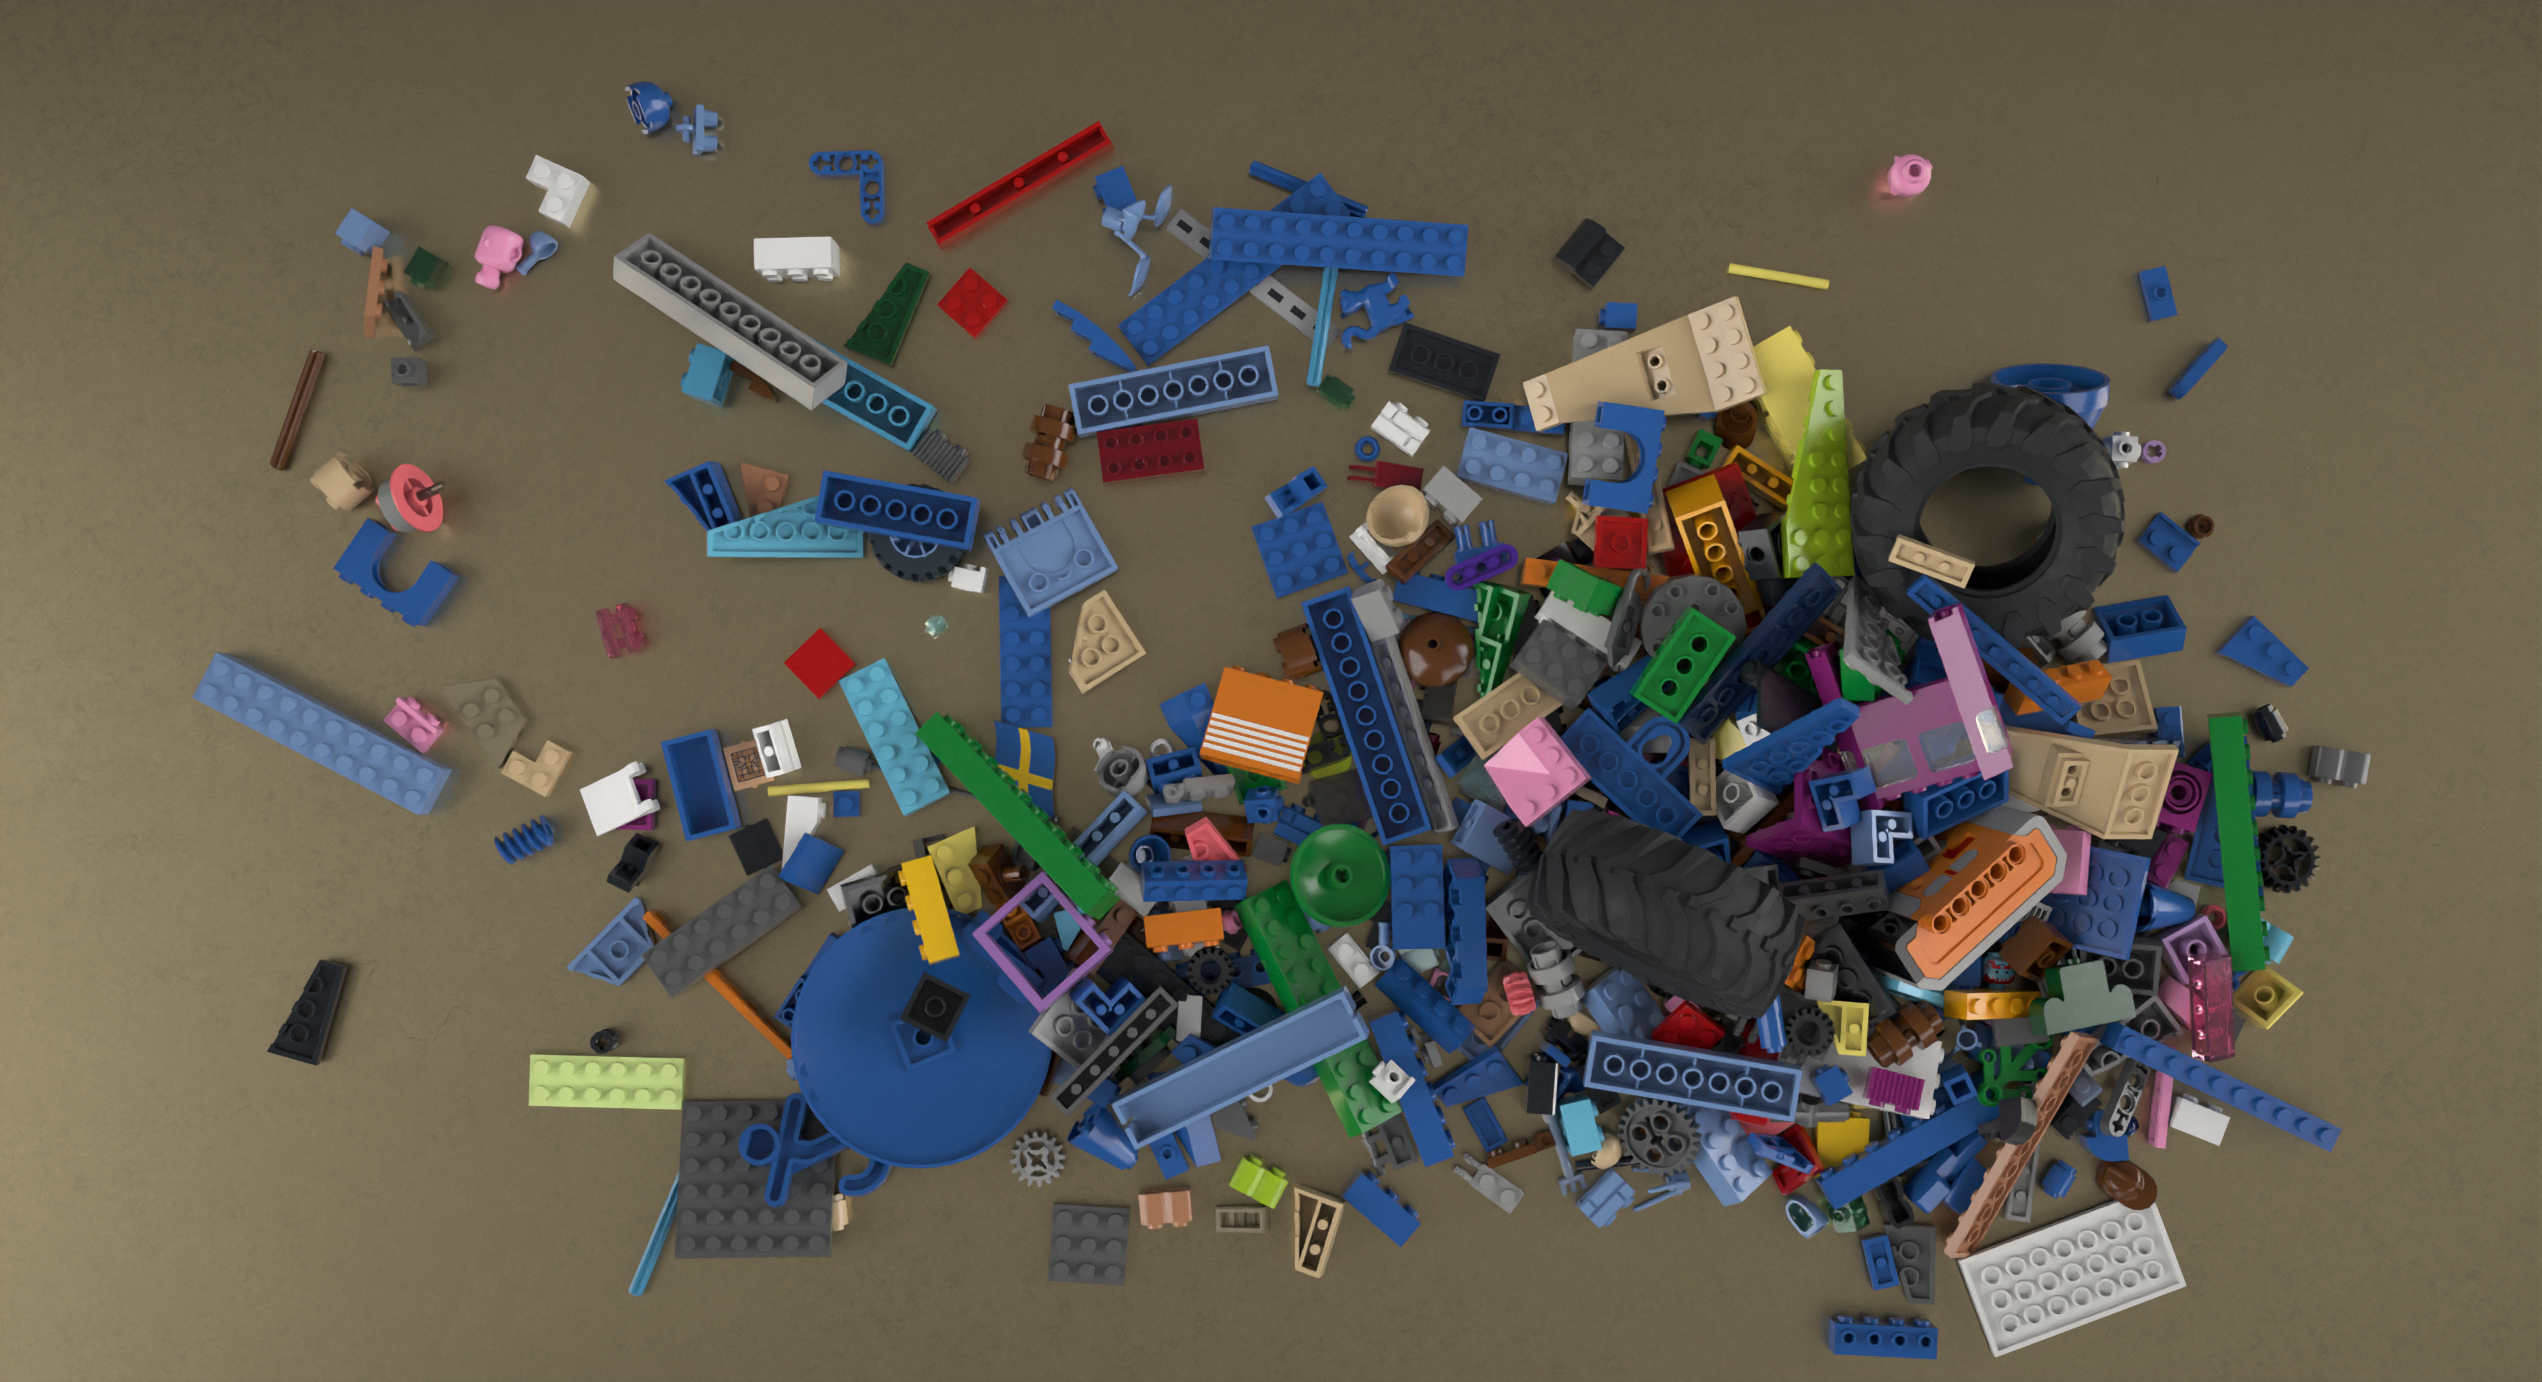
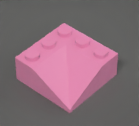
M1537 717L1484 764V767L1506 802L1525 827L1533 826L1592 779L1544 717Z

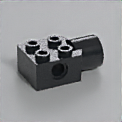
M1787 511L1759 514L1738 532V543L1743 550L1745 558V570L1749 574L1750 581L1756 582L1761 604L1765 606L1777 605L1786 592L1794 586L1793 578H1784L1781 522L1782 518L1786 517Z

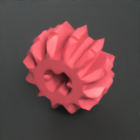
M1516 971L1504 976L1502 981L1511 1013L1517 1016L1535 1011L1536 1003L1527 973Z

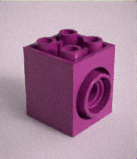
M2175 761L2156 827H2160V830L2174 835L2175 833L2184 835L2185 832H2195L2213 773Z

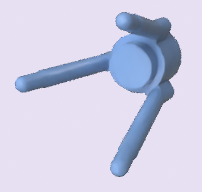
M1632 1167L1633 1172L1649 1173V1167H1645L1642 1171L1639 1170L1640 1167ZM1675 1168L1673 1176L1668 1175L1665 1177L1666 1184L1648 1190L1650 1194L1667 1189L1669 1192L1634 1207L1633 1210L1635 1212L1640 1211L1674 1195L1683 1194L1685 1190H1689L1691 1185L1686 1169L1680 1173Z

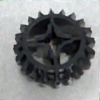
M2282 824L2278 828L2275 826L2269 827V833L2267 831L2260 833L2262 840L2258 839V845L2260 848L2262 879L2264 881L2263 887H2272L2273 892L2279 893L2282 890L2283 893L2288 894L2291 893V889L2298 892L2301 890V886H2309L2307 878H2316L2312 871L2320 869L2318 865H2315V860H2320L2321 857L2314 854L2319 847L2311 845L2314 838L2311 836L2306 837L2307 832L2305 830H2297L2296 826L2290 825L2287 827ZM2283 839H2290L2299 849L2291 850ZM2272 848V855L2270 856V858H2268L2270 849ZM2286 855H2291L2284 860V863H2278L2281 862L2282 859L2286 858ZM2301 860L2300 867L2298 869L2297 865L2298 862ZM2271 868H2279L2281 874H2284L2286 879L2282 880L2276 877Z

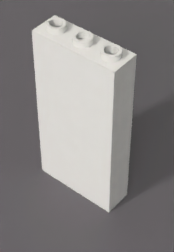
M1868 1027L1867 1037L1873 1033L1871 1027ZM1941 1041L1935 1042L1925 1050L1915 1046L1911 1049L1914 1055L1913 1058L1901 1066L1893 1063L1884 1068L1875 1061L1868 1049H1866V1057L1842 1055L1837 1053L1832 1042L1823 1062L1810 1057L1811 1055L1807 1056L1801 1066L1803 1072L1799 1093L1820 1097L1810 1080L1811 1077L1815 1076L1814 1070L1824 1064H1828L1829 1067L1837 1065L1839 1069L1842 1067L1850 1079L1848 1085L1853 1091L1851 1095L1840 1100V1102L1920 1119H1929L1930 1115L1934 1114L1936 1100L1933 1099L1934 1089H1938L1940 1083V1074H1937L1938 1064H1941L1944 1058V1048H1941ZM1793 1048L1790 1056L1785 1060L1780 1057L1781 1052H1779L1777 1061L1795 1064L1799 1053L1795 1052ZM1869 1067H1877L1924 1079L1925 1083L1919 1111L1911 1110L1910 1115L1894 1111L1895 1106L1885 1104L1884 1108L1869 1105V1099L1862 1098Z

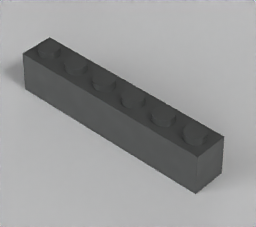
M1160 986L1048 1099L1068 1117L1179 1004Z

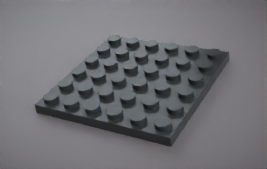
M786 1101L683 1102L675 1240L676 1259L832 1257L835 1155L793 1174L786 1204L780 1208H774L768 1205L764 1199L771 1165L768 1167L751 1165L741 1156L738 1149L742 1132L754 1124H766L779 1133ZM809 1106L802 1137L807 1141H812L829 1133V1131L818 1120Z

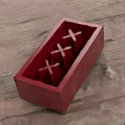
M1198 418L1096 432L1102 478L1105 486L1205 472Z

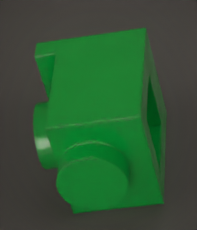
M1699 429L1696 431L1684 459L1689 461V465L1697 469H1708L1723 439L1703 429ZM1698 448H1702L1705 451L1704 457L1697 455Z

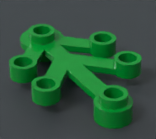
M2052 1034L2048 1035L2049 1042L2027 1044L2012 1061L2011 1046L2000 1047V1074L1996 1079L1994 1078L1993 1065L1996 1061V1053L1991 1049H1982L1978 1054V1060L1983 1064V1082L1977 1088L1978 1101L1983 1106L1994 1107L1999 1104L2001 1099L2021 1097V1090L2025 1091V1098L2031 1099L2032 1091L2026 1086H2019L2015 1090L2002 1088L2009 1081H2033L2037 1084L2039 1081L2037 1073L2039 1071L2042 1073V1078L2045 1077L2047 1070L2044 1068H2035L2032 1071L2019 1070L2038 1049H2048L2052 1045ZM1986 1052L1990 1054L1988 1062L1984 1058ZM1987 1089L1991 1091V1097L1989 1099L1986 1097Z

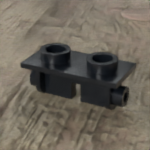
M1552 1016L1546 1023L1550 1027L1539 1030L1544 1034L1543 1039L1562 1048L1564 1054L1571 1058L1572 1062L1587 1060L1582 1055L1585 1054L1587 1056L1589 1041L1577 1032L1571 1038L1567 1037L1572 1028L1561 1019Z

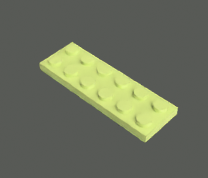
M530 1054L529 1106L682 1110L686 1057Z

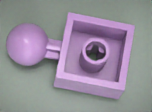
M2195 912L2191 921L2172 925L2151 937L2158 938L2162 944V958L2176 981L2187 985L2196 979L2199 980L2200 984L2197 989V995L2208 1008L2220 1009L2230 1002L2232 997L2230 985L2226 980L2214 976L2212 971L2229 962L2231 958L2207 915Z

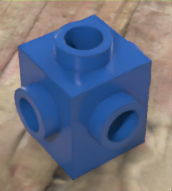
M1262 785L1257 788L1247 789L1244 805L1248 823L1270 824L1279 820L1280 812L1284 811V798L1279 796L1277 786L1269 787Z

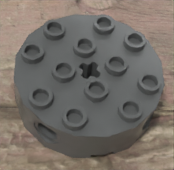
M1688 573L1670 577L1652 589L1642 605L1643 609L1639 624L1642 645L1652 658L1689 605L1736 636L1711 675H1714L1715 671L1725 663L1733 651L1744 641L1747 624L1743 606L1730 588L1710 576ZM1700 636L1694 638L1692 648H1699L1703 643V638ZM1688 659L1679 660L1677 670H1684L1688 665Z

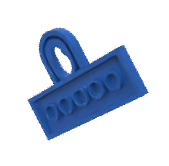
M1588 707L1560 737L1592 777L1590 780L1633 821L1647 825L1651 829L1654 827L1681 838L1703 815L1665 779L1686 757L1690 748L1689 733L1678 723L1675 724L1664 716L1654 717L1648 720L1626 743ZM1662 734L1668 735L1672 743L1668 748L1667 757L1660 763L1653 764L1647 762L1642 755V747L1645 742L1650 739H1656Z

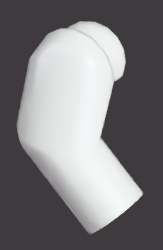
M1098 737L1093 741V747L1100 758L1094 769L1096 772L1101 759L1109 751L1113 750L1110 741L1104 737Z

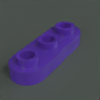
M1502 544L1458 563L1446 571L1445 583L1450 589L1460 591L1509 570L1518 561L1517 550L1509 544ZM1502 552H1506L1509 555L1507 562L1500 560ZM1478 563L1485 564L1486 569L1484 572L1480 573L1477 571L1476 566ZM1455 573H1459L1462 575V581L1460 583H1456L1453 581V575Z

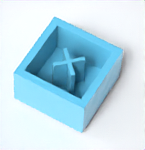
M1584 1092L1565 1096L1559 1102H1556L1562 1135L1570 1155L1573 1157L1601 1150V1142L1605 1140L1601 1126L1595 1122L1594 1117L1598 1116L1595 1101H1592Z

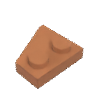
M741 463L740 468L750 517L781 508L790 476Z

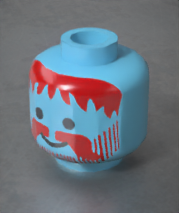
M1988 952L1987 956L1981 958V980L1984 983H1989L1990 989H2005V984H2011L2015 980V970L1998 955L1999 952Z

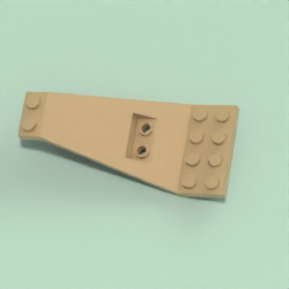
M1736 296L1523 382L1535 428L1538 432L1563 423L1595 421L1598 401L1664 410V416L1721 412L1767 395L1740 301ZM1658 357L1659 364L1654 366V359ZM1665 381L1666 388L1661 390V383Z
M1976 721L1985 747L2005 743L1998 724ZM2005 726L2013 748V753L2010 757L2013 768L2009 769V795L2102 839H2152L2179 751L2175 745L2121 744ZM1969 737L1966 740L1961 738L1954 745L1957 747L1955 752L1947 759L1943 757L1936 765L1939 767L1974 752Z

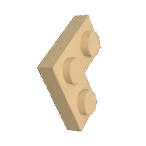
M547 740L536 761L517 751H512L501 773L548 797L572 752L551 740Z

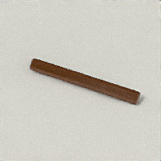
M311 349L308 353L269 462L271 468L280 471L285 469L324 359L322 352Z

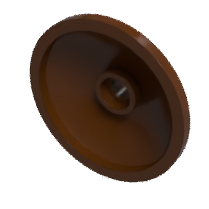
M1429 612L1414 618L1405 626L1397 643L1408 677L1414 682L1427 687L1446 686L1458 680L1469 668L1474 651L1473 640L1467 627L1458 618L1441 612ZM1432 641L1438 643L1434 649L1429 648V644Z

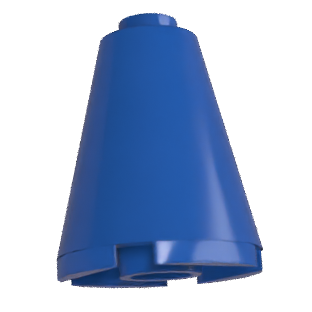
M2146 881L2135 931L2143 932L2191 921L2196 912L2194 901L2188 896Z
M1094 1103L1083 1113L1085 1116L1080 1123L1078 1121L1075 1122L1068 1134L1067 1140L1071 1145L1120 1170L1131 1169L1138 1161V1150L1134 1149L1129 1137L1107 1107L1104 1109Z

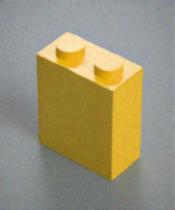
M1849 1110V1120H1846V1122H1818V1125L1813 1127L1812 1144L1824 1168L1828 1166L1836 1167L1843 1163L1842 1159L1852 1153L1857 1155L1865 1150L1864 1147L1869 1143L1870 1119L1862 1115V1111Z

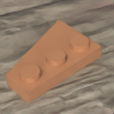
M373 247L364 312V337L375 338L376 321L381 319L383 304L379 303V296H384L385 281L381 280L382 273L387 274L388 258H383L384 248Z

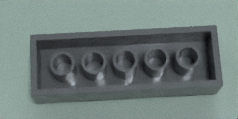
M770 865L645 951L641 956L669 996L674 999L802 908L776 870Z

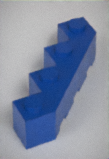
M1477 858L1448 859L1443 872V880L1449 894L1444 908V917L1450 934L1444 951L1451 970L1445 987L1452 1005L1481 1003L1485 992L1488 990L1485 871L1480 867Z

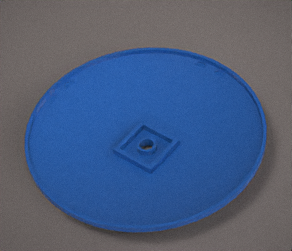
M908 908L890 911L860 923L836 940L810 971L796 1003L791 1032L792 1058L800 1089L808 1105L824 1127L840 1142L855 1152L884 1164L903 1168H935L970 1159L988 1150L1007 1136L1026 1116L1034 1104L1048 1072L1052 1050L1028 1032L1041 1013L1038 1012L1031 1002L1021 1005L999 988L997 981L1001 972L958 939L959 931L966 923L972 922L975 918L959 911L947 909L960 957L929 965L928 959L923 961L919 946L923 945L921 935L916 936L912 921L917 920L914 910L909 911ZM1002 933L996 942L1037 974L1022 951ZM923 972L971 995L947 1043L931 1035V1040L928 1044L920 1045L916 1041V1034L920 1030L900 1020ZM1042 987L1039 992L1045 998L1046 993L1044 987Z

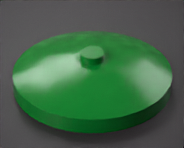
M1332 824L1313 831L1299 844L1291 862L1290 881L1297 902L1311 918L1330 927L1345 928L1367 921L1380 910L1389 892L1390 868L1382 847L1370 834L1352 825Z

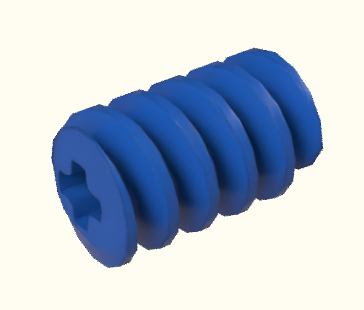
M540 815V824L535 819L531 820L532 828H529L525 823L521 824L522 833L513 828V837H510L507 832L503 833V842L498 837H495V846L505 861L511 865L515 864L517 859L523 860L527 854L530 856L534 855L536 850H544L545 845L550 847L554 844L552 828L544 815Z

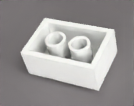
M831 236L754 238V269L764 279H767V282L773 283L782 282V278H792V281L805 282L808 281V278L818 277L819 281H832L833 277H840L839 246Z

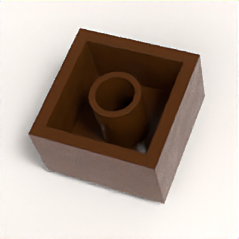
M2032 916L2020 925V930L2014 937L2008 938L2003 943L2002 950L1998 955L2019 975L2040 982L2045 977V969L2055 966L2074 944L2053 924Z

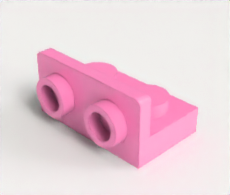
M398 697L395 700L397 705L383 721L421 753H426L444 731L439 725L440 720L431 713L425 714L419 709L421 707L420 703L412 697Z

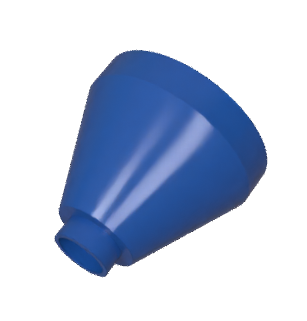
M2033 363L1998 369L1992 373L1990 383L2013 389L2017 386H2023L2037 390L2052 400L2069 406L2093 429L2109 402L2111 380L2106 374L2086 367L2053 363ZM2024 475L2026 483L2039 486L2032 479Z

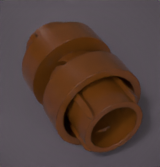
M1045 404L1042 407L1040 416L1033 415L1029 431L1036 434L1034 443L1026 442L1021 456L1027 460L1024 469L1026 474L1054 482L1058 471L1066 470L1070 455L1064 453L1063 449L1065 443L1073 444L1077 428L1072 426L1073 412L1061 407Z
M1921 1000L1916 1005L1908 1002L1895 1013L1897 1020L1891 1022L1885 1018L1871 1027L1873 1033L1867 1037V1049L1881 1067L1887 1068L1893 1063L1901 1066L1913 1058L1914 1055L1911 1050L1913 1047L1917 1046L1921 1050H1925L1937 1042L1936 1034L1942 1031L1944 1023L1929 1002Z

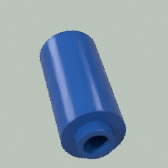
M1778 994L1764 1016L1760 1019L1756 1018L1761 1049L1767 1048V1053L1782 1052L1783 1046L1788 1045L1780 995Z

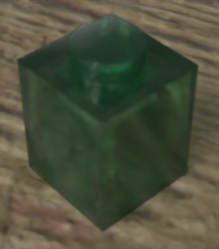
M419 246L405 268L404 273L411 277L409 282L423 289L426 285L434 289L448 263Z

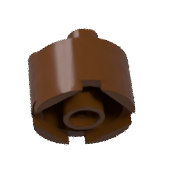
M1307 623L1277 633L1278 637L1273 639L1277 652L1283 654L1285 662L1281 663L1285 676L1292 677L1294 681L1324 671L1323 666H1318V662L1321 660L1312 634L1309 635L1306 632V629H1309Z

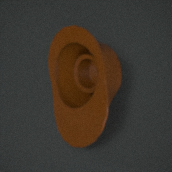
M1751 400L1718 412L1715 435L1723 439L1721 443L1723 447L1731 450L1734 446L1739 445L1746 449L1752 444L1758 423V409L1755 403Z
M2130 1160L2104 1161L2098 1168L2097 1181L2100 1188L2125 1207L2132 1210H2144L2155 1203L2158 1194L2154 1179Z

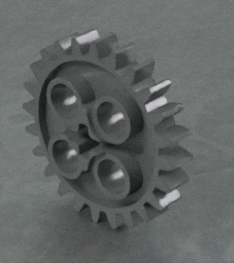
M1645 1097L1643 1101L1637 1098L1634 1105L1629 1104L1626 1109L1627 1111H1624L1621 1115L1623 1120L1618 1124L1621 1130L1618 1132L1617 1137L1624 1138L1620 1146L1627 1147L1624 1156H1633L1631 1164L1641 1163L1639 1168L1641 1171L1645 1167H1649L1650 1175L1653 1174L1654 1170H1658L1660 1177L1663 1176L1665 1170H1667L1670 1176H1673L1675 1168L1678 1172L1682 1173L1685 1166H1691L1692 1159H1696L1697 1151H1699L1702 1145L1698 1142L1702 1134L1696 1132L1700 1124L1692 1123L1695 1114H1686L1688 1106L1681 1109L1678 1102L1672 1104L1670 1101L1652 1100L1649 1097ZM1658 1116L1665 1117L1668 1122L1661 1121ZM1637 1127L1644 1128L1647 1133L1640 1132ZM1673 1137L1680 1139L1682 1144L1676 1143ZM1651 1148L1657 1149L1661 1155L1654 1153Z

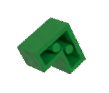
M1559 559L1546 586L1554 591L1553 596L1566 603L1569 599L1575 602L1574 608L1600 617L1601 613L1611 616L1624 590L1623 587L1603 577L1594 575Z

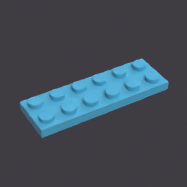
M883 658L839 680L903 815L906 817L950 795L951 792L930 749L915 734L920 728L886 659Z

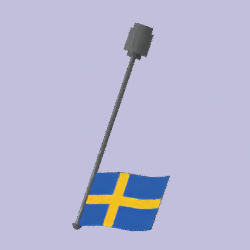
M994 720L997 739L995 759L999 763L998 767L1004 772H1008L1016 780L1014 784L1020 789H1024L1033 798L1031 802L1037 807L1040 806L1050 816L1048 820L1053 822L1054 825L1058 824L1059 817L1054 813L1053 780L1056 759L1053 738ZM846 746V748L839 747L834 765L839 767L840 770L862 777L865 776L866 772L870 773L872 769L882 772L880 766L874 764L871 752L851 746ZM948 786L952 793L978 800L971 792Z

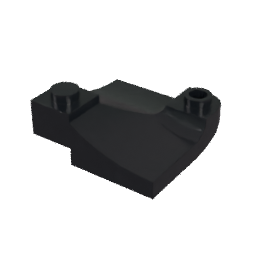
M901 864L889 867L882 873L840 885L848 920V930L875 916L908 908L905 896L910 895L907 885H901L898 871L902 870Z

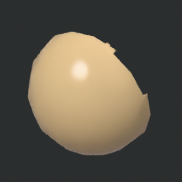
M1407 485L1392 486L1379 493L1370 503L1366 513L1367 527L1371 536L1382 544L1392 547L1409 545L1418 540L1429 520V506L1426 499L1423 498V493L1415 487Z

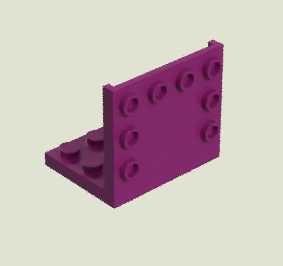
M1823 747V760H1814L1803 772H1797L1794 775V818L1777 822L1774 826L1759 829L1757 832L1746 836V846L1790 863H1794V860L1799 857H1805L1835 868L1852 863L1851 826L1845 829L1823 832L1809 781L1825 774L1849 770L1846 757ZM1870 767L1873 780H1875L1876 769Z

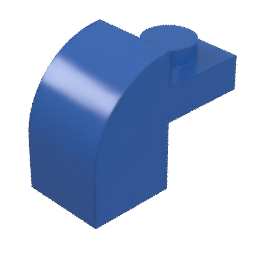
M1312 466L1294 477L1286 485L1267 495L1265 500L1277 518L1280 519L1315 498L1328 486L1316 468Z
M2098 1108L2095 1110V1113H2091L2088 1121H2084V1126L2088 1133L2078 1134L2081 1145L2087 1152L2105 1161L2129 1160L2127 1134H2123L2120 1137L2104 1135L2100 1129V1120L2104 1110Z

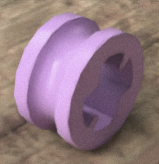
M2159 440L2149 441L2141 448L2142 459L2150 464L2160 462L2166 455V447ZM2156 446L2159 449L2156 452L2159 453V456L2149 457L2147 454L2150 452L2147 451L2148 447L2153 448Z

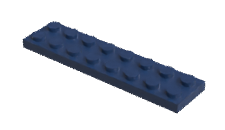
M1814 562L1803 573L1796 584L1786 592L1778 604L1768 612L1761 623L1750 632L1743 643L1733 651L1725 663L1715 671L1714 675L1696 695L1678 724L1704 745L1754 690L1753 687L1742 681V666L1751 659H1757L1773 669L1843 589L1820 565Z

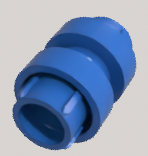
M2252 771V789L2256 805L2255 817H2265L2271 810L2276 818H2295L2298 813H2306L2311 808L2313 790L2309 781L2299 779L2296 773L2276 772L2271 779L2267 771Z

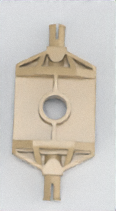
M1573 490L1565 498L1577 510L1571 533L1576 534L1593 551L1595 516L1631 517L1625 510L1582 504V499ZM1646 561V571L1650 573L1654 567Z

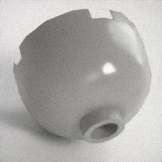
M1121 746V750L1116 752L1111 750L1101 759L1097 767L1098 782L1103 789L1114 797H1118L1124 790L1133 797L1145 787L1149 771L1144 757L1138 750L1130 746Z

